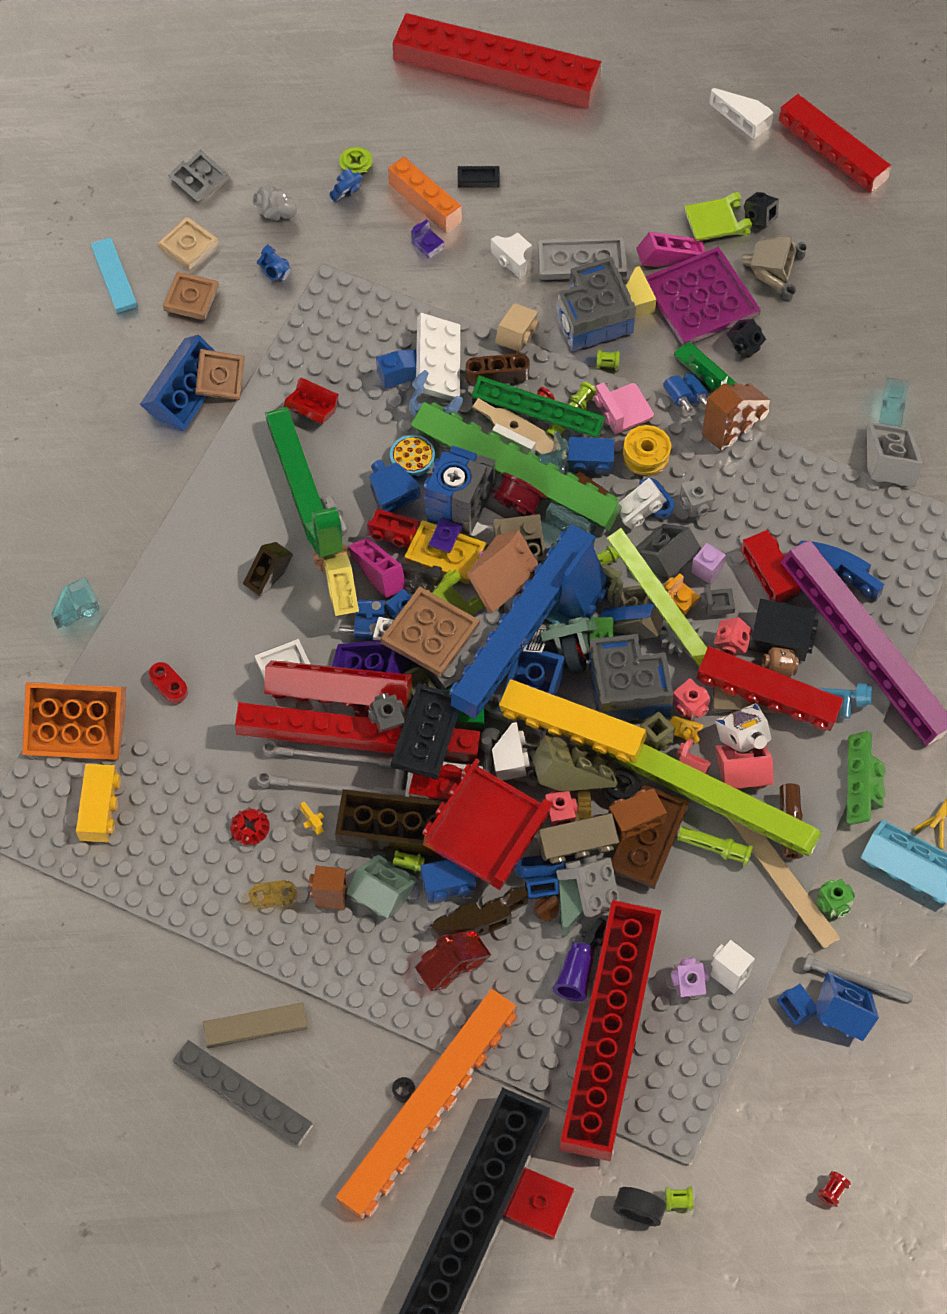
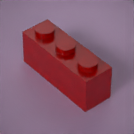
M767 529L743 539L741 553L770 601L782 603L797 597L800 586L781 564L786 555H783L780 551L776 537H772Z

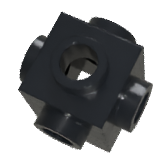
M764 192L754 193L745 200V219L749 218L751 222L757 225L768 226L778 218L779 199L769 196Z
M754 319L739 320L726 333L734 349L739 354H755L766 341L762 329L756 324Z

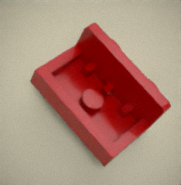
M299 378L296 390L285 399L284 407H288L294 413L306 416L314 422L323 424L335 413L339 395L304 378Z
M376 509L372 521L369 520L367 523V534L375 540H385L398 547L405 546L409 548L420 526V521Z

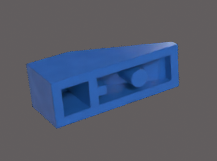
M396 350L376 357L377 374L385 390L415 380L417 350Z

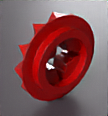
M248 807L246 810H239L238 814L232 817L230 829L232 836L239 843L255 845L267 837L270 823L267 815L261 812L259 808L256 810ZM245 820L250 823L256 822L254 823L255 833L250 828L244 829L246 827Z

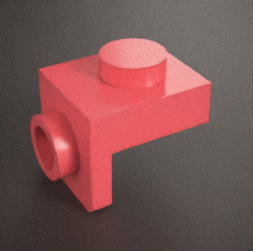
M689 738L686 743H681L676 755L680 757L679 761L706 774L712 762L690 753L694 742L693 739Z

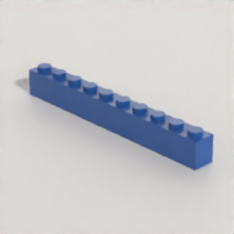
M572 524L566 532L564 530L561 532L555 548L551 547L549 549L545 562L543 564L539 563L534 572L533 579L526 581L521 596L514 598L509 613L502 615L497 630H492L488 635L485 647L478 649L473 664H468L462 673L463 678L459 683L455 682L449 693L452 695V707L475 719L523 652L524 647L528 645L560 599L563 574L587 541L591 542L594 547L596 536Z

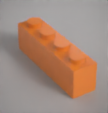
M404 156L388 167L389 184L445 233L462 222V205Z

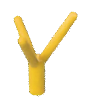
M945 799L935 816L913 829L917 832L929 824L930 828H934L939 823V849L941 850L944 849V819L947 816V799Z

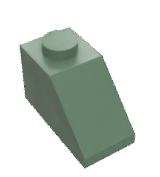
M577 879L559 880L562 936H567L585 917Z

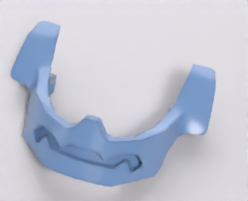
M426 370L422 371L412 383L415 392L409 405L410 413L414 417L422 406V403L418 404L416 399L425 389L423 385L429 375V372ZM456 396L449 405L444 407L443 412L447 414L454 412L457 414L463 403V398Z

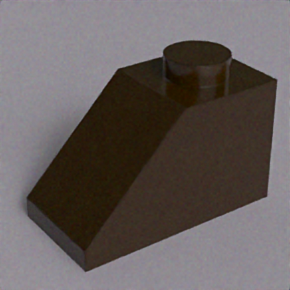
M277 542L261 545L243 584L257 595L263 596L285 573L293 553Z

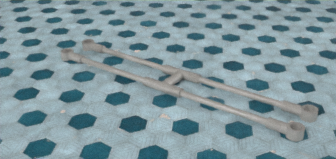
M267 740L263 743V753L267 757H273L276 754L289 756L296 754L376 763L379 766L390 767L392 757L384 756L377 758L296 749L294 746L277 745L272 740ZM269 746L274 747L271 751L266 750ZM399 769L395 770L393 789L289 779V777L271 775L268 771H261L257 775L258 784L263 788H267L270 785H294L338 791L346 789L404 797L406 790H402L405 771ZM492 770V775L497 777L496 771ZM535 770L526 772L527 776L509 779L527 782L532 787L540 784L538 779H530L531 776L537 777ZM262 777L269 778L267 781H261Z

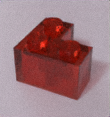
M461 931L454 935L445 934L437 939V945L421 956L422 960L415 968L429 990L436 991L446 989L461 973L477 970L491 956V953L476 931L466 933Z

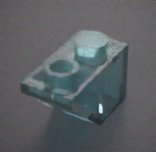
M86 577L64 586L52 612L57 629L67 627L83 617H90L100 610L97 598Z

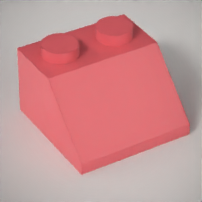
M728 745L715 746L721 782L738 790H742L745 787L761 789L767 785H774L773 760L766 746L762 749L755 747L741 753Z

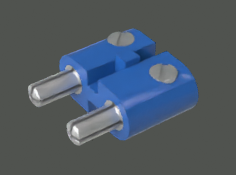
M685 374L683 379L680 375L672 376L664 381L663 387L675 405L678 407L682 406L686 413H690L693 410L690 403L692 405L701 403L704 409H706L709 393L695 374Z
M358 599L359 612H356L355 625H340L339 633L354 634L355 639H373L378 618H386V600Z

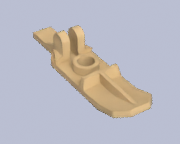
M479 398L472 406L473 409L491 420L492 429L497 423L536 442V452L540 456L548 455L555 446L553 438L545 431L508 409L494 408ZM510 425H516L517 428L513 429L510 427Z

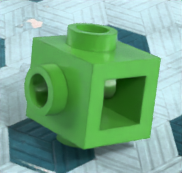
M842 878L835 882L834 880H829L821 886L817 897V904L820 910L831 920L837 916L842 917L851 911L855 894L851 886L846 885Z

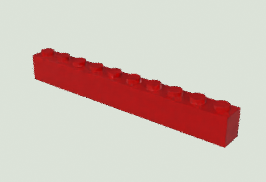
M238 702L235 720L236 735L394 754L403 728L402 725L379 733L376 723L372 724L370 718ZM454 729L445 760L473 763L478 754L480 731Z

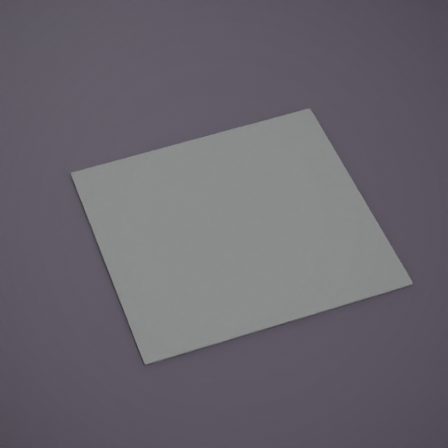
M321 264L242 391L240 400L237 399L64 681L66 684L127 687L126 711L119 760L22 755L21 751L0 785V854L441 1055L492 988L517 1006L516 1015L518 1018L510 1029L507 1027L501 1034L503 1038L495 1049L490 1048L486 1054L488 1058L480 1069L476 1068L475 1070L567 1111L602 946L597 945L594 949L586 1000L579 1002L566 1000L556 995L552 987L559 976L566 953L569 951L571 944L582 943L584 939L582 938V933L584 931L590 932L599 918L606 920L607 925L610 910L592 917L585 916L567 936H562L560 905L558 916L554 920L546 922L538 919L534 913L535 903L542 897L528 899V904L511 912V924L498 930L461 939H440L432 936L431 925L442 915L449 916L454 913L462 904L468 903L469 905L476 902L479 909H482L486 902L490 900L497 901L510 889H519L522 886L525 888V879L515 874V868L501 890L475 876L476 891H473L470 895L464 897L456 895L448 897L447 900L442 902H428L421 872L417 871L414 873V870L400 867L418 878L419 881L399 911L389 918L377 915L373 909L365 904L357 903L348 894L345 910L315 907L314 898H310L308 883L309 876L314 874L316 865L345 868L349 888L357 868L377 855L393 863L395 853L336 846L335 830L342 791L294 785H270L267 788H263L258 784V773L268 771L271 775L289 777V779L393 789L396 769L379 766L376 763L296 754L293 756L276 754L273 757H267L263 753V743L267 740H272L277 745L294 746L296 749L380 758V756L393 757V754L236 735L235 720L238 702L276 707L271 695L264 694L265 680L255 661V655L299 639L310 664L332 666L338 644L375 641L373 639H355L354 634L339 633L340 625H355L356 612L335 616L326 573L319 570L314 563V549L307 540L267 425L265 412L284 408L285 399L296 390L299 378H304L339 395L335 413L323 424L314 422L301 414L294 413L290 409L288 410L319 497H323L324 501L327 502L324 495L331 494L338 509H341L343 512L342 517L348 527L347 534L342 535L343 544L348 547L367 537L402 565L406 585L404 590L411 596H413L419 586L425 590H430L432 593L444 576L405 562L404 557L408 547H398L385 540L378 541L367 534V523L369 520L372 521L376 509H379L370 489L369 476L374 473L371 465L377 460H382L386 467L391 465L390 450L395 441L408 435L421 436L433 445L435 460L441 458L443 451L450 453L451 448L416 431L411 426L415 417L410 413L409 402L415 392V388L412 386L414 380L385 390L377 374L376 357L396 350H417V317L420 313L460 324V397L463 398V403L457 415L463 418L462 422L468 425L470 422L477 424L482 428L481 431L487 435L489 432H492V422L486 416L484 417L483 414L476 413V410L472 408L471 395L475 386L469 385L466 381L465 365L467 360L472 357L506 354L526 355L530 360L529 378L525 382L507 385L537 394V390L540 387H545L554 395L556 401L569 404L570 396L577 393L580 389V384L584 381L592 384L595 388L596 385L604 382L609 392L633 382L532 343L524 344L520 352L496 344V329L330 265ZM638 384L636 385L653 411L654 417L652 420L637 426H656L669 436L671 451L667 466L660 473L651 476L638 475L630 471L624 464L622 457L624 441L629 431L637 426L614 434L610 425H607L605 421L599 438L615 439L613 474H583L619 499L618 503L635 490L643 479H656L674 500L673 514L668 518L662 519L651 513L640 526L633 529L627 527L618 514L611 529L607 531L548 499L541 500L535 510L537 515L540 514L545 558L552 543L558 539L563 530L566 532L571 524L596 536L594 544L596 554L606 550L607 546L612 547L607 538L620 528H622L636 548L662 524L689 527L701 548L708 543L726 555L724 568L710 584L711 590L732 588L735 613L707 616L705 607H701V602L699 601L684 615L687 620L692 618V626H700L698 633L702 634L701 640L707 648L710 646L718 649L713 644L721 620L739 617L754 629L760 599L770 600L741 553L743 539L767 529L772 537H776L779 549L783 555H787L791 549L797 547L800 541L810 540L838 547L871 564L869 574L884 584L882 594L876 602L871 598L863 596L851 584L846 585L908 663L947 575V503L895 483L876 482L870 478L869 473L752 428L749 432L742 433L732 446H727L720 451L702 435L705 410L691 405L693 407L692 412L686 413L684 408L676 406L669 396ZM420 393L416 399L418 404L426 402L431 405L434 402L443 408L451 402L424 393ZM592 398L587 404L586 410L604 416L600 408L596 406L594 398ZM511 411L545 432L552 425ZM510 425V427L513 429L517 428L516 425ZM565 429L558 440L554 441L555 446L548 455L540 456L537 452H535V455L540 458L539 462L545 465L547 462H550L560 468V473L566 475L568 470L569 437H593ZM433 466L422 476L416 477V475H411L420 485L421 498L391 513L418 520L420 524L422 520L427 522V515L424 514L426 491L423 490L427 477L431 478L433 474ZM496 472L493 489L497 490L503 477ZM703 477L707 487L712 488L715 495L712 511L704 516L690 518L688 511H684L680 503L681 484ZM491 492L485 508L503 518L522 517L512 506L510 509H507L500 505L493 498L494 495ZM277 542L293 553V556L285 573L263 596H259L246 587L243 582L261 545ZM350 553V564L357 600H386L387 603L395 595L386 598L374 588ZM621 558L617 559L616 563L611 562L607 564L613 569L622 572L621 581L624 582L622 588L640 585ZM693 561L680 568L678 574H682L684 576L683 583L700 596V593H704L705 585L708 583L691 573ZM655 574V576L657 577V579L660 581V583H661V584L663 585V587H664L665 583H666L670 578H669V577H663V576H657V575ZM458 581L452 586L467 603L473 596L479 597L471 581L469 584ZM800 588L797 597L782 603L816 610L814 619L818 620L816 634L811 633L810 639L814 640L812 654L807 653L805 662L799 661L797 673L792 675L791 678L816 688L857 690L858 683H866L868 686H872L871 705L856 707V699H852L851 717L849 719L841 718L840 708L831 731L818 730L813 727V724L805 721L797 722L787 714L763 713L767 719L771 734V740L767 742L766 747L773 760L774 785H767L761 789L745 787L740 791L780 810L779 787L787 783H794L800 786L802 821L817 828L822 833L810 856L803 855L800 859H785L782 856V844L768 837L766 838L808 894L847 806L848 736L869 731L872 734L873 746L891 701ZM607 593L604 601L597 603L593 617H600L604 608H614L618 595L615 594L613 601L608 600ZM502 604L499 609L504 614V604ZM484 606L482 609L476 612L473 615V617H476L482 612L486 611V607ZM545 619L539 628H546V626L552 624ZM613 631V637H615V636H624V635H625V634H622V633H618V632ZM588 632V633H586V635H587V640H588V645H589V632ZM659 634L658 637L639 639V648H641L642 655H656L657 653L666 652L673 692L690 678L708 692L710 697L708 712L702 718L697 717L693 720L704 726L698 731L700 740L697 744L693 743L690 753L712 762L706 774L721 781L715 746L726 744L720 741L715 720L734 712H713V687L705 686L700 683V680L696 679L699 667L685 651L682 652L681 657H678L677 651L668 654L669 646L666 648L661 647L662 640L659 639ZM750 638L747 652L735 656L762 666V658L766 653L749 650ZM546 641L543 651L558 654L555 641ZM588 653L585 654L586 670L583 672L572 673L566 662L556 696L597 711ZM410 660L408 670L419 665ZM158 662L167 663L185 681L188 695L184 701L171 703L150 682L148 675L149 669L153 664ZM510 670L493 694H503ZM158 671L156 674L161 675L164 671ZM174 686L171 690L175 691L179 689V687ZM334 701L329 704L333 714L355 716L352 706H344L342 702ZM494 703L491 709L495 710L498 707V703ZM409 704V706L405 709V713L402 714L403 719H404V722H405V719H406V716H407V713H408L410 704ZM673 704L670 717H665L669 721L673 716L683 718L677 713ZM484 713V729H497L503 736L511 723L490 718ZM636 719L627 723L640 727L644 720ZM517 725L518 731L523 730L524 732L525 727ZM547 733V736L549 737H556L554 735H551L550 733ZM532 734L527 737V741L530 744H537L540 738ZM564 735L559 737L570 745H578L570 741L569 737ZM674 735L672 745L667 750H660V752L679 761L680 757L676 756L681 743H686L687 740ZM272 746L266 748V750L268 751L274 749V747ZM478 746V766H483L484 750ZM584 747L587 751L596 754V752ZM527 750L528 759L530 761L531 751ZM493 758V768H492V770H493V771H496V770H495V764H494V758ZM609 759L612 770L620 768L630 770ZM444 760V762H447V763H457V764H466V765H467V764H470V765L473 764V763H465V762H457V761ZM85 764L115 765L117 774L121 775L120 789H116L115 797H118L117 811H113L112 819L115 820L114 834H110L109 842L79 841L76 833ZM406 771L402 790H406L408 772ZM632 771L639 778L641 789L644 784L689 801V806L681 826L683 825L724 840L731 838L736 843L748 846L726 816ZM536 776L530 777L531 780L538 779ZM262 777L261 781H267L269 778ZM509 779L502 780L540 803L544 800L545 795L555 790L542 784L532 787L527 782ZM618 781L615 790H620L624 795L625 788L628 786H622ZM602 788L569 791L571 799L575 798L578 813H575V821L609 813V807L613 802H608L602 793ZM303 801L313 814L317 815L321 812L324 816L321 819L324 832L318 836L311 826L306 829L303 825L307 821L299 807V804ZM248 807L256 810L259 808L261 812L267 815L270 823L267 837L255 845L239 843L232 836L230 829L232 817H235L239 810L243 811ZM548 818L545 819L540 829L549 828ZM245 820L246 827L244 829L250 828L255 833L254 823L256 822L250 823ZM678 831L655 890L614 874L620 902L662 910L616 1134L688 1166L692 1163L799 915L753 852L746 867L743 866L742 862L730 858L725 860L721 857V854L678 841ZM535 837L522 857L541 856ZM618 844L613 846V851L599 853V850L589 851V854L596 855L597 859L611 857L612 861ZM574 855L565 857L564 868L566 867L565 863L576 860L582 862V859H575ZM425 857L424 865L447 859ZM553 884L530 888L531 891L553 889L554 887ZM605 930L600 936V939H604ZM730 940L755 958L749 978L735 994L710 976L714 952L721 944L726 946ZM695 957L696 961L703 963V967L707 966L709 982H705L706 994L686 997L679 996L677 986H673L671 971L675 970L674 964L681 963L680 959ZM692 973L688 975L687 979L692 977Z

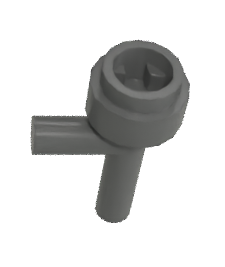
M486 728L479 736L478 745L479 748L484 750L483 769L492 774L493 768L492 749L502 737L500 731L494 728Z

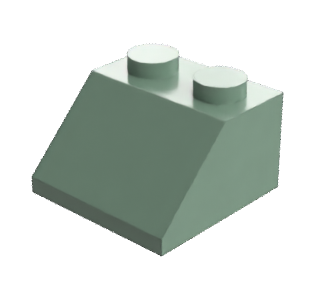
M377 855L357 868L346 894L353 897L357 903L365 904L373 909L377 915L389 918L399 911L418 884L419 879L400 867L393 866V863Z

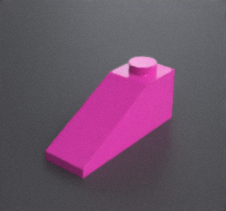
M649 232L636 248L642 265L659 268L675 265L706 252L703 242H696L695 238Z
M368 537L348 546V550L374 588L386 598L396 595L402 589H406L402 565Z

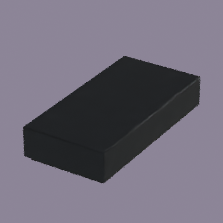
M457 166L458 188L500 187V166Z

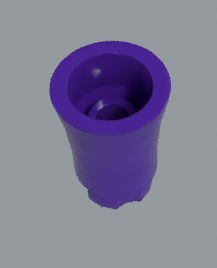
M584 943L571 944L569 951L566 953L559 976L552 987L556 995L570 1001L579 1002L586 1000L594 950L591 949V946Z

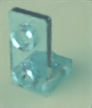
M559 431L554 432L553 451L538 457L540 458L539 462L545 465L547 462H550L559 467V472L563 474L565 473V464L568 463L566 452L569 451L566 439L561 438Z

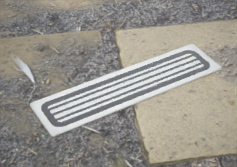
M539 628L523 651L542 652L546 641H542L540 632L547 631V629Z

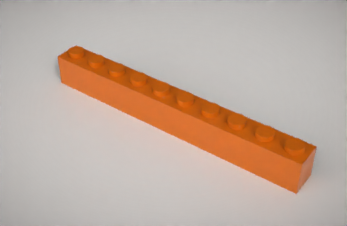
M491 988L337 1194L336 1199L339 1204L362 1221L366 1216L371 1217L379 1206L377 1201L381 1195L384 1194L386 1196L395 1184L393 1179L398 1173H404L410 1164V1160H408L414 1151L418 1153L426 1142L424 1137L430 1130L434 1132L442 1120L440 1116L444 1110L449 1111L457 1100L456 1094L460 1089L465 1090L472 1080L470 1075L476 1068L480 1069L488 1058L486 1056L487 1052L491 1047L495 1049L503 1038L501 1034L506 1027L510 1029L518 1018L516 1015L517 1006Z

